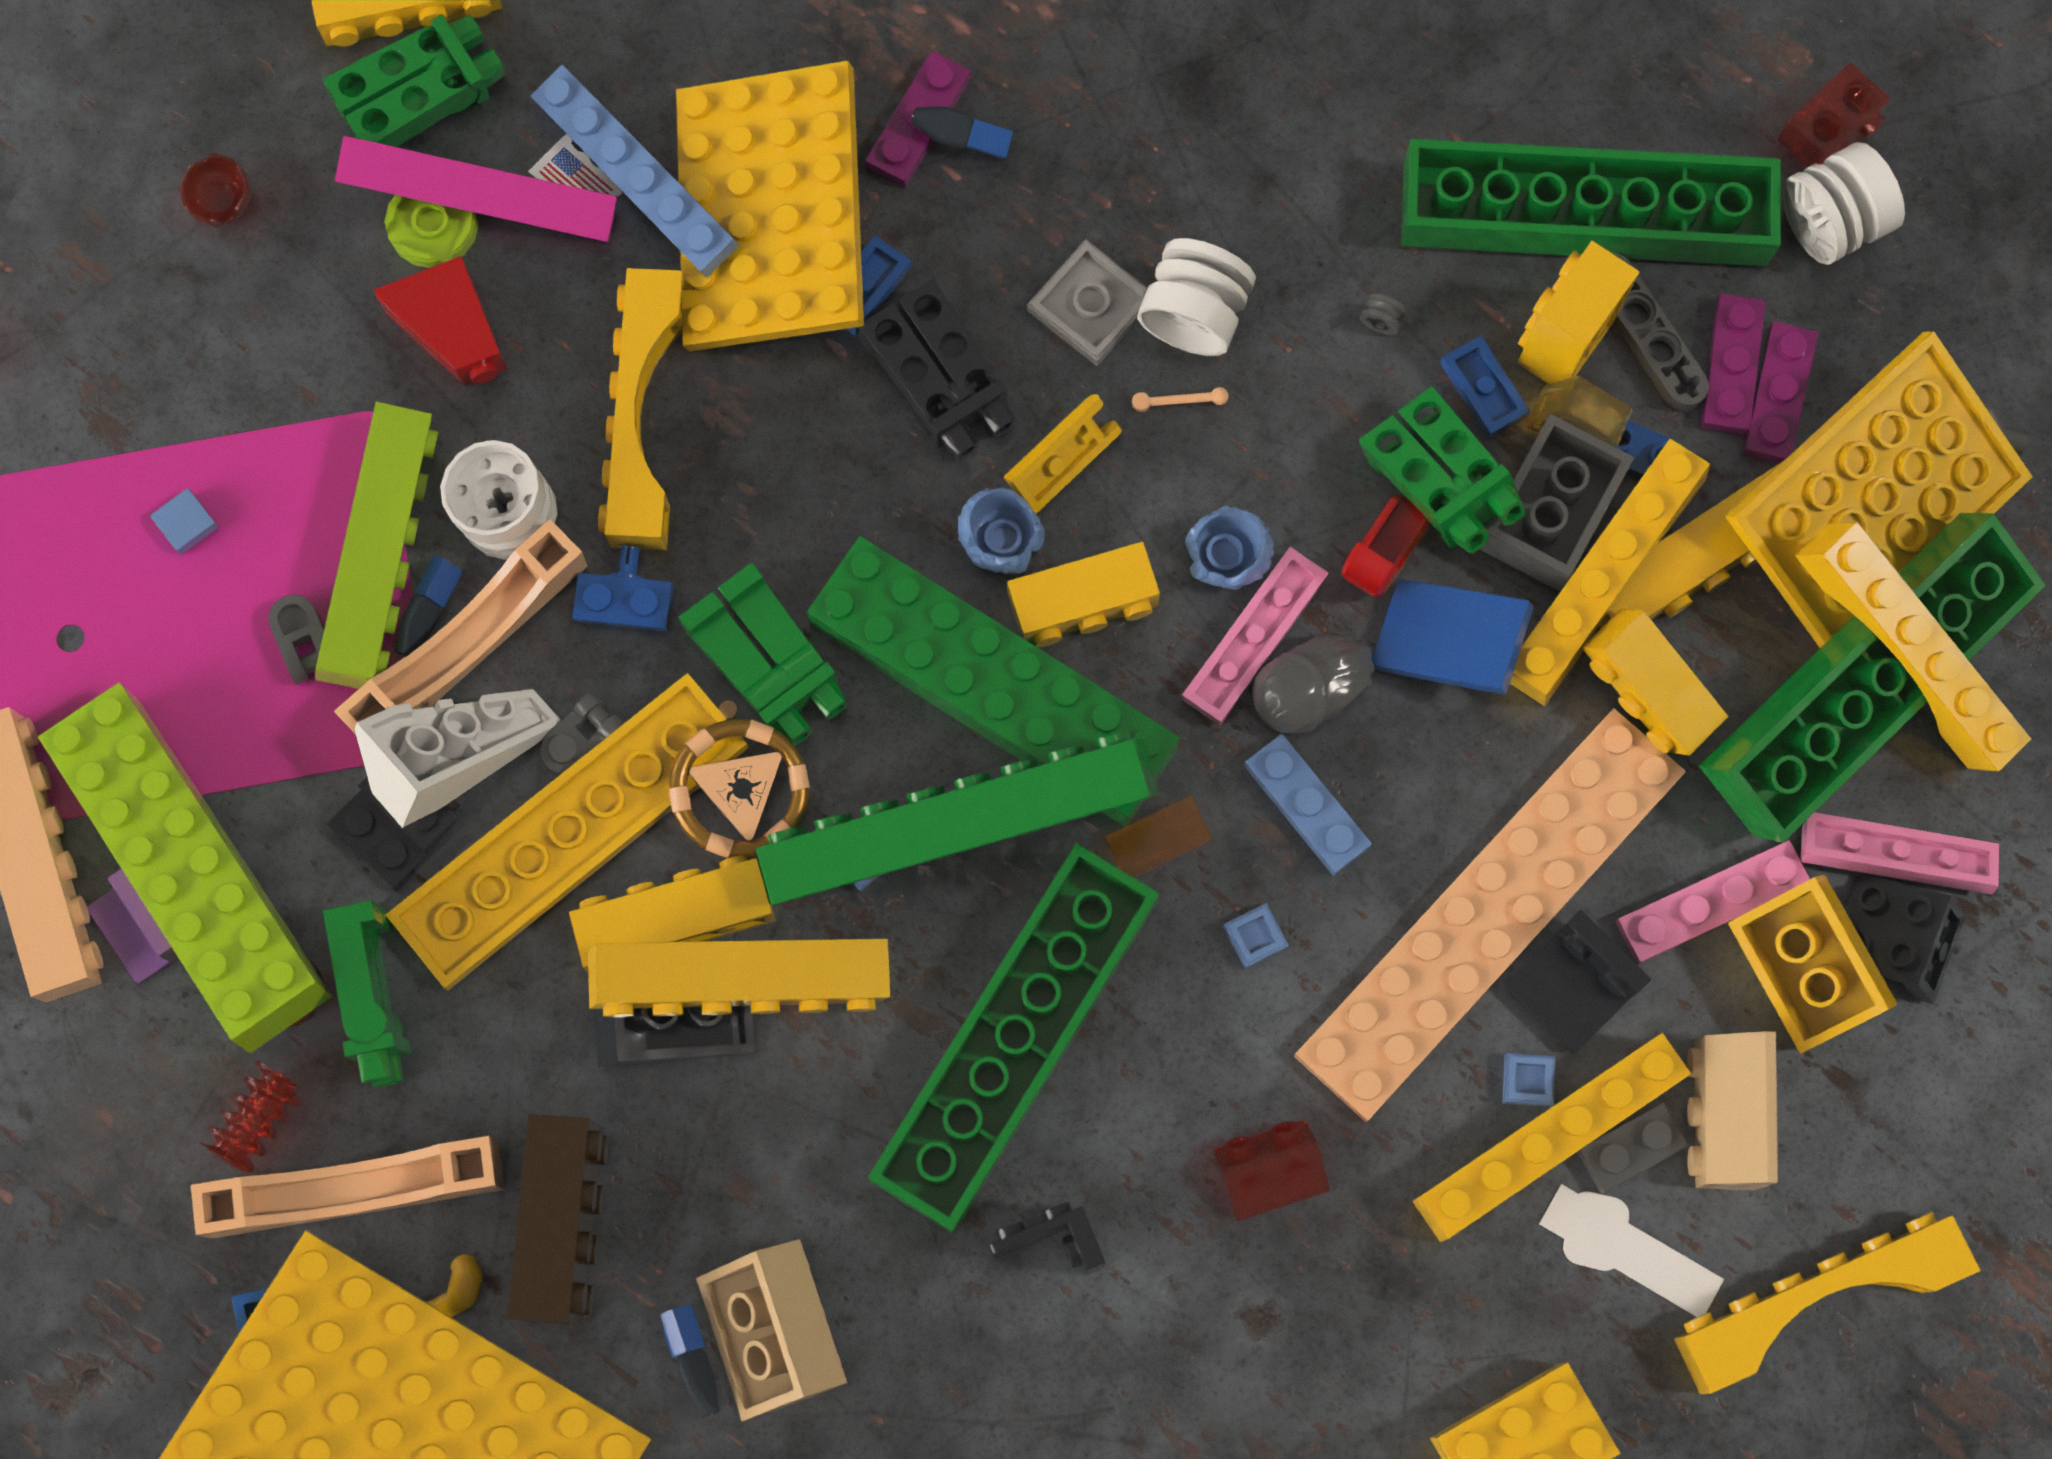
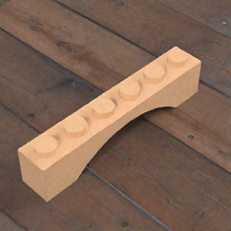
M549 519L513 551L489 583L448 624L408 656L369 679L334 712L356 735L354 728L357 722L394 705L411 704L412 709L432 707L437 700H440L578 576V573H581L588 567L582 551Z
M490 1136L441 1143L402 1154L344 1165L267 1175L243 1176L191 1185L195 1233L198 1236L211 1239L505 1190L499 1141Z

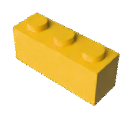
M1143 541L1007 581V594L1020 636L1031 644L1035 643L1036 647L1053 645L1063 639V634L1080 630L1081 634L1097 632L1108 626L1107 621L1125 616L1127 621L1144 618L1153 612L1152 608L1158 607L1160 592Z
M1620 609L1582 647L1592 660L1589 663L1592 671L1604 682L1611 683L1620 694L1618 698L1619 704L1632 717L1642 721L1649 730L1646 733L1647 738L1663 753L1667 754L1669 752L1690 756L1729 717L1644 610Z

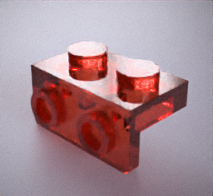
M1306 1121L1281 1122L1275 1125L1271 1131L1252 1137H1235L1227 1141L1224 1146L1213 1150L1215 1160L1223 1176L1232 1212L1237 1221L1330 1191L1317 1139Z

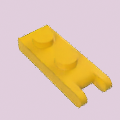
M1093 394L1088 396L1004 476L1012 490L1026 499L1036 514L1120 435L1122 430L1116 421H1109L1099 429L1092 417L1103 407V401L1099 395Z

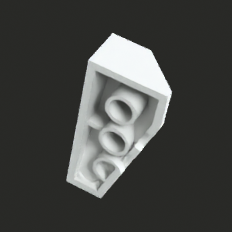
M533 689L482 695L480 700L476 702L454 704L452 699L437 700L433 707L412 709L411 704L394 705L357 722L354 729L372 794L399 825L404 827L441 809L542 741L561 720Z

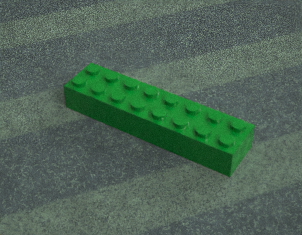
M1410 139L1403 166L1401 246L1570 256L1574 250L1582 255L1590 242L1594 241L1607 251L1618 253L1627 259L1768 266L1780 247L1781 159Z
M1960 513L1898 573L1968 661L2046 586L1994 513ZM1853 616L1699 767L1754 837L1784 843L1927 703V700L1917 683L1888 647L1856 616Z
M859 536L807 611L811 628L1020 761L1036 759L1038 766L1050 763L1048 753L1072 746H1083L1084 753L1097 749L1096 739L1120 732H1129L1131 739H1144L1157 783L1178 751L1180 742L1178 735L862 536ZM1145 800L1103 811L1102 813L1127 828Z
M1129 732L1116 733L1096 739L1097 749L1084 753L1083 746L1064 748L1048 753L1050 763L1038 766L1036 759L1030 761L1028 759L1000 767L1003 776L991 780L990 773L975 774L953 781L956 790L945 793L942 786L907 794L909 804L899 806L898 800H887L860 808L862 817L858 819H853L852 813L814 821L816 831L808 833L807 827L804 826L769 834L767 836L770 844L755 849L771 905L797 900L1159 796V790L1144 739H1131Z
M1076 843L867 1177L870 1183L954 1235L1158 903L1160 893Z

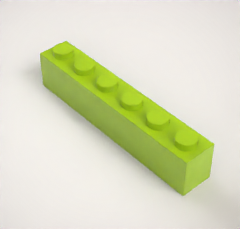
M377 401L375 403L315 670V680L359 689L369 679L387 670L390 652L381 650L385 633L393 635L395 633L400 607L393 606L391 603L395 588L400 590L405 588L410 562L401 561L404 544L414 546L419 518L411 517L414 500L424 501L429 475L420 473L424 457L433 459L439 432L430 430L432 418L430 413Z

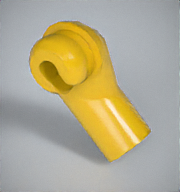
M469 1254L459 1255L452 1261L450 1266L452 1273L447 1292L427 1302L450 1317L471 1308L478 1299L483 1280V1271L476 1258Z

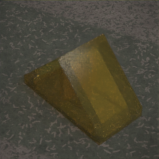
M1578 375L1543 386L1528 421L1527 428L1528 430L1540 433L1548 416L1552 414L1617 448L1632 410L1628 405Z

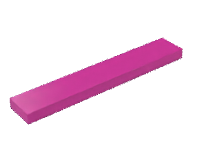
M343 136L335 182L605 242L610 240L618 197L348 136Z

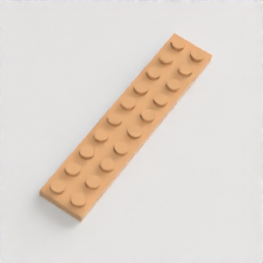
M1613 708L1295 1053L1294 1057L1363 1121L1367 1122L1686 771L1666 753L1661 752L1655 747L1647 736Z

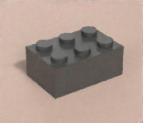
M1550 414L1513 480L1524 506L1525 516L1514 524L1507 526L1494 516L1486 529L1489 539L1479 550L1561 592L1635 457Z

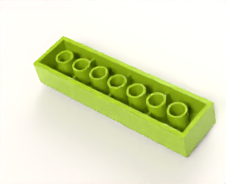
M118 682L38 736L40 742L231 1041L251 1054L333 997L141 702L127 688Z

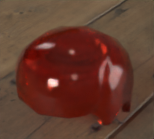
M209 153L204 159L190 164L184 173V179L179 189L182 206L197 222L213 227L229 225L238 220L246 212L252 198L248 175L233 158L218 153Z

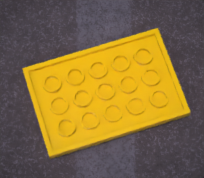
M849 61L676 89L678 183L739 244L708 277L700 272L680 251L681 271H683L685 278V289L682 290L683 346L691 352L864 326L854 68Z
M1934 331L1922 332L1728 512L1725 517L1818 647L1821 648L1854 616L1843 605L1826 594L1796 558V555L1826 525L1857 522L1899 573L1960 513H1996L2033 476Z

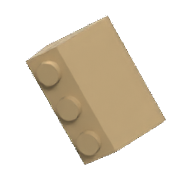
M1762 1031L1705 1035L1694 1042V1048H1689L1687 1055V1068L1691 1072L1689 1077H1695V1097L1689 1098L1687 1106L1688 1124L1695 1127V1146L1689 1147L1687 1159L1688 1173L1690 1176H1695V1188L1755 1191L1778 1183L1776 1032Z
M800 1239L754 1251L696 1278L741 1421L805 1400L847 1383Z

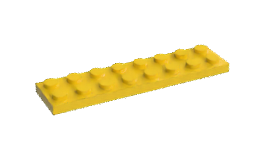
M688 673L685 674L390 910L386 917L443 988L449 991L672 810L668 790L670 774L680 750L701 729L727 719ZM739 736L719 740L696 758L692 767L735 760L749 746ZM689 775L687 786L690 796L700 787Z

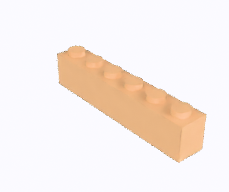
M7 707L0 710V891L30 996L47 1003L102 984L98 969L103 968V959L95 941L89 940L85 924L90 923V914L82 896H76L72 879L77 878L76 866L71 854L68 851H63L59 834L64 833L63 821L57 808L50 806L46 790L51 788L50 776L45 765L41 761H37L33 748L39 742L36 729L30 718H25L12 708Z

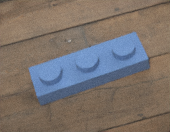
M1280 734L1245 761L1244 767L1333 877L1371 848L1372 843L1283 734Z

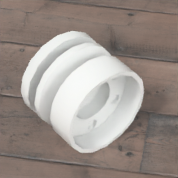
M1855 142L1829 156L1824 161V165L1813 164L1803 172H1798L1783 182L1781 196L1788 223L1798 242L1819 263L1830 265L1841 259L1845 254L1849 255L1861 247L1862 242L1872 243L1903 225L1905 217L1904 199L1898 181L1882 156L1866 143Z
M1189 238L1173 239L1165 246L1162 261L1158 263L1155 277L1158 281L1149 285L1139 308L1137 319L1143 328L1153 336L1178 349L1203 356H1220L1227 353L1239 319L1236 313L1245 309L1248 299L1247 295L1252 292L1256 275L1243 260L1223 248Z
M496 440L474 443L459 452L445 469L440 486L442 505L451 521L463 532L469 542L487 556L507 560L513 551L549 519L554 523L556 521L558 513L554 492L529 456L511 443ZM506 502H508V503H507V509H508V511L504 512L503 504H505Z

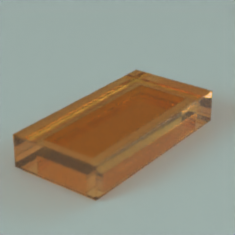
M1189 796L1106 836L1105 841L1119 869L1136 878L1212 841L1213 837L1192 796Z

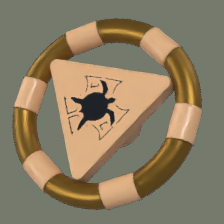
M731 719L720 721L701 729L685 743L673 764L668 790L675 818L682 830L693 842L705 849V851L725 858L740 855L746 858L757 857L755 848L770 844L767 835L799 827L807 809L810 785L806 764L799 751L786 736L774 729V727L752 719ZM729 737H746L769 745L776 751L774 753L692 767L696 758L713 744ZM782 758L787 766L792 791L790 805L783 819L763 836L753 839ZM689 775L746 841H734L709 832L699 823L691 808L687 786Z

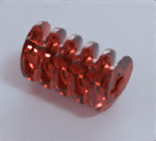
M256 1059L254 1065L261 1073V1078L244 1076L242 1079L250 1091L249 1095L233 1092L230 1097L238 1107V1110L234 1112L220 1109L218 1113L226 1123V1127L220 1128L209 1125L206 1130L215 1142L213 1145L199 1142L223 1161L238 1170L253 1173L255 1170V1165L248 1154L265 1156L267 1153V1149L260 1140V1137L276 1140L279 1136L278 1131L271 1123L272 1120L282 1123L290 1121L291 1117L283 1105L288 1104L300 1107L303 1103L295 1091L296 1087L300 1088L298 1085Z

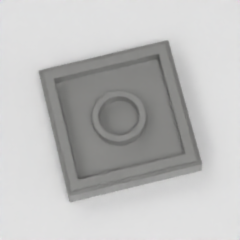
M1085 239L1027 304V311L1089 361L1098 366L1138 321V311L1148 287Z

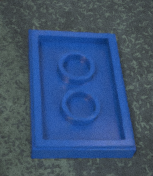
M1398 578L1372 657L1375 671L1506 695L1534 606L1528 600Z

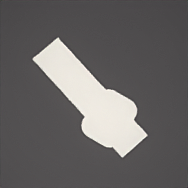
M1560 1185L1539 1224L1564 1239L1563 1251L1569 1261L1577 1265L1602 1271L1615 1268L1692 1315L1699 1317L1706 1314L1724 1281L1723 1278L1629 1224V1210L1622 1200L1588 1191L1578 1194L1565 1185Z

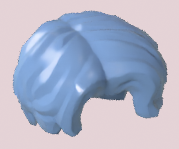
M1004 487L986 488L977 492L965 503L961 515L957 517L958 540L965 548L967 556L974 565L995 573L1020 574L1024 572L1031 559V552L1039 551L1044 543L1045 530L1037 514L1029 506L1026 499L1011 489Z
M1228 506L1221 507L1217 511H1213L1211 514L1200 518L1185 538V546L1190 558L1194 561L1190 567L1191 576L1201 582L1232 590L1240 589L1242 586L1262 579L1263 574L1270 569L1271 558L1274 556V542L1268 533L1270 528L1266 527L1264 521L1260 520V517L1255 513Z

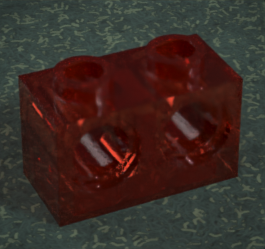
M1850 62L1788 120L1777 140L1807 167L1813 164L1824 165V161L1829 156L1852 145L1851 143L1860 135L1868 139L1886 120L1881 113L1891 98ZM1845 103L1856 105L1860 112L1849 110ZM1813 132L1825 134L1830 142L1819 140Z

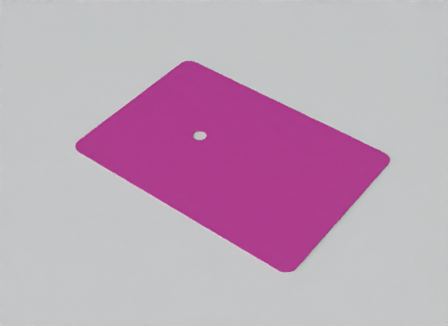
M357 412L0 475V710L10 707L25 718H30L39 736L120 682L141 702L201 795L364 766L357 736L334 712L358 689L315 680V672L309 674V680L296 685L271 631L268 617L270 609L277 600L283 596L299 595L312 603L325 627L373 412ZM189 488L219 528L180 555L150 515ZM404 544L401 561L408 562L406 544ZM408 570L404 590L395 588L391 605L400 607L394 635L385 633L381 650L390 652L387 669L405 658L393 650L401 619L413 598L410 570ZM70 625L80 627L85 636L83 645L73 652L63 651L57 643L59 632L64 627ZM312 640L297 646L301 657L316 651ZM38 738L39 742L33 748L37 761H41L45 765L50 776L51 788L46 790L50 806L57 808L62 821L88 816Z

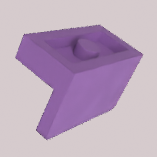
M120 869L107 878L113 889L88 906V910L134 981L143 984L179 958L127 876Z

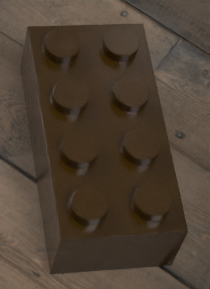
M539 1114L528 1115L507 1317L509 1319L523 1322L583 1326L584 1315L591 1316L595 1290L594 1285H587L589 1265H596L599 1255V1235H592L594 1215H601L603 1210L604 1186L597 1185L599 1165L607 1164L609 1137L602 1135L603 1128L590 1118Z

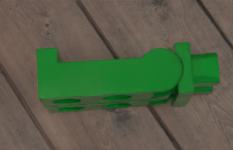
M442 14L431 20L433 26L420 29L322 78L333 103L355 138L397 147L446 116L465 110L475 100L479 105L490 99L487 87L494 84L506 73L502 62L492 48L472 59L466 52L485 41L479 26L471 14L454 20L449 24Z
M1432 386L1398 410L1403 425L1394 415H1391L1358 440L1369 465L1380 476L1383 474L1424 514L1431 525L1442 533L1443 541L1450 548L1458 544L1468 553L1473 554L1483 547L1489 539L1488 532L1483 525L1494 516L1505 526L1512 525L1525 516L1526 512L1511 473L1502 464L1498 465L1490 453ZM1432 406L1433 412L1417 423V414L1422 409ZM1395 435L1396 439L1383 449L1378 450V444L1385 436Z
M751 562L720 585L718 590L723 602L772 662L774 667L769 665L726 611L725 606L713 591L678 618L684 631L762 719L763 724L774 727L796 747L812 733L811 727L800 715L815 704L828 721L845 710L847 703L838 686L839 682L836 672L828 662L824 663L820 655L808 642L768 587L756 566Z
M369 900L323 910L343 1028L346 1035L351 1039L342 1042L344 1055L358 1062L362 1083H371L372 1087L380 1088L404 1082L400 1057L412 1054L409 1040L403 1038L401 1019L392 1012L380 935L394 932L393 924L386 917L388 911L381 908L374 901Z

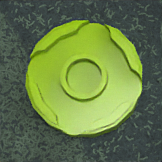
M395 195L388 204L384 220L389 241L399 256L414 266L431 268L459 256L463 257L475 242L479 226L475 212Z

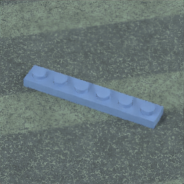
M563 64L531 95L532 99L706 277L739 246L723 227Z

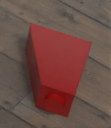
M461 256L374 289L376 297L385 313L464 386L470 383H487L496 378L498 372L507 369L471 276Z

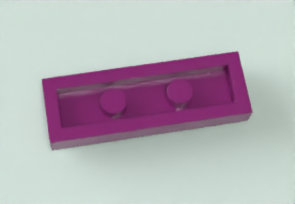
M931 51L865 160L866 169L906 189L934 142L932 138L911 124L915 107L954 108L971 80V70Z
M1722 293L1716 299L1706 376L1709 382V391L1703 400L1700 429L1745 436L1750 430L1766 300Z
M1775 321L1770 325L1755 389L1750 430L1745 435L1742 455L1779 464L1793 453L1819 332Z

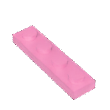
M1289 547L1184 691L1181 700L1220 726L1325 582L1329 572L1292 547Z
M1816 812L1802 824L1800 862L1991 895L1999 887L1998 843Z
M1788 840L1618 918L1615 924L1635 963L1638 965L1727 924L1810 880L1800 862L1793 845Z

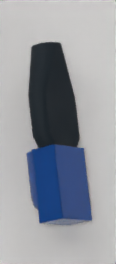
M915 107L911 118L912 125L938 143L957 149L966 147L1001 159L1006 158L1013 135L1011 130L976 119L973 120L968 113L949 107Z
M433 556L414 592L415 597L411 599L401 619L393 650L400 656H408L430 636L440 616V607H445L463 572L446 559Z
M692 1304L661 1313L663 1334L671 1358L678 1357V1367L685 1388L700 1416H710L719 1412L715 1378L708 1356L702 1350L706 1346Z

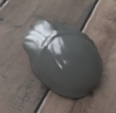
M1333 632L1317 634L1307 642L1298 644L1288 652L1274 658L1255 677L1252 696L1257 714L1267 725L1280 733L1298 734L1313 731L1319 724L1332 719L1353 701L1358 694L1372 684L1373 681L1370 677L1375 672L1372 661V649L1368 647L1364 639L1357 641L1353 634L1340 635Z

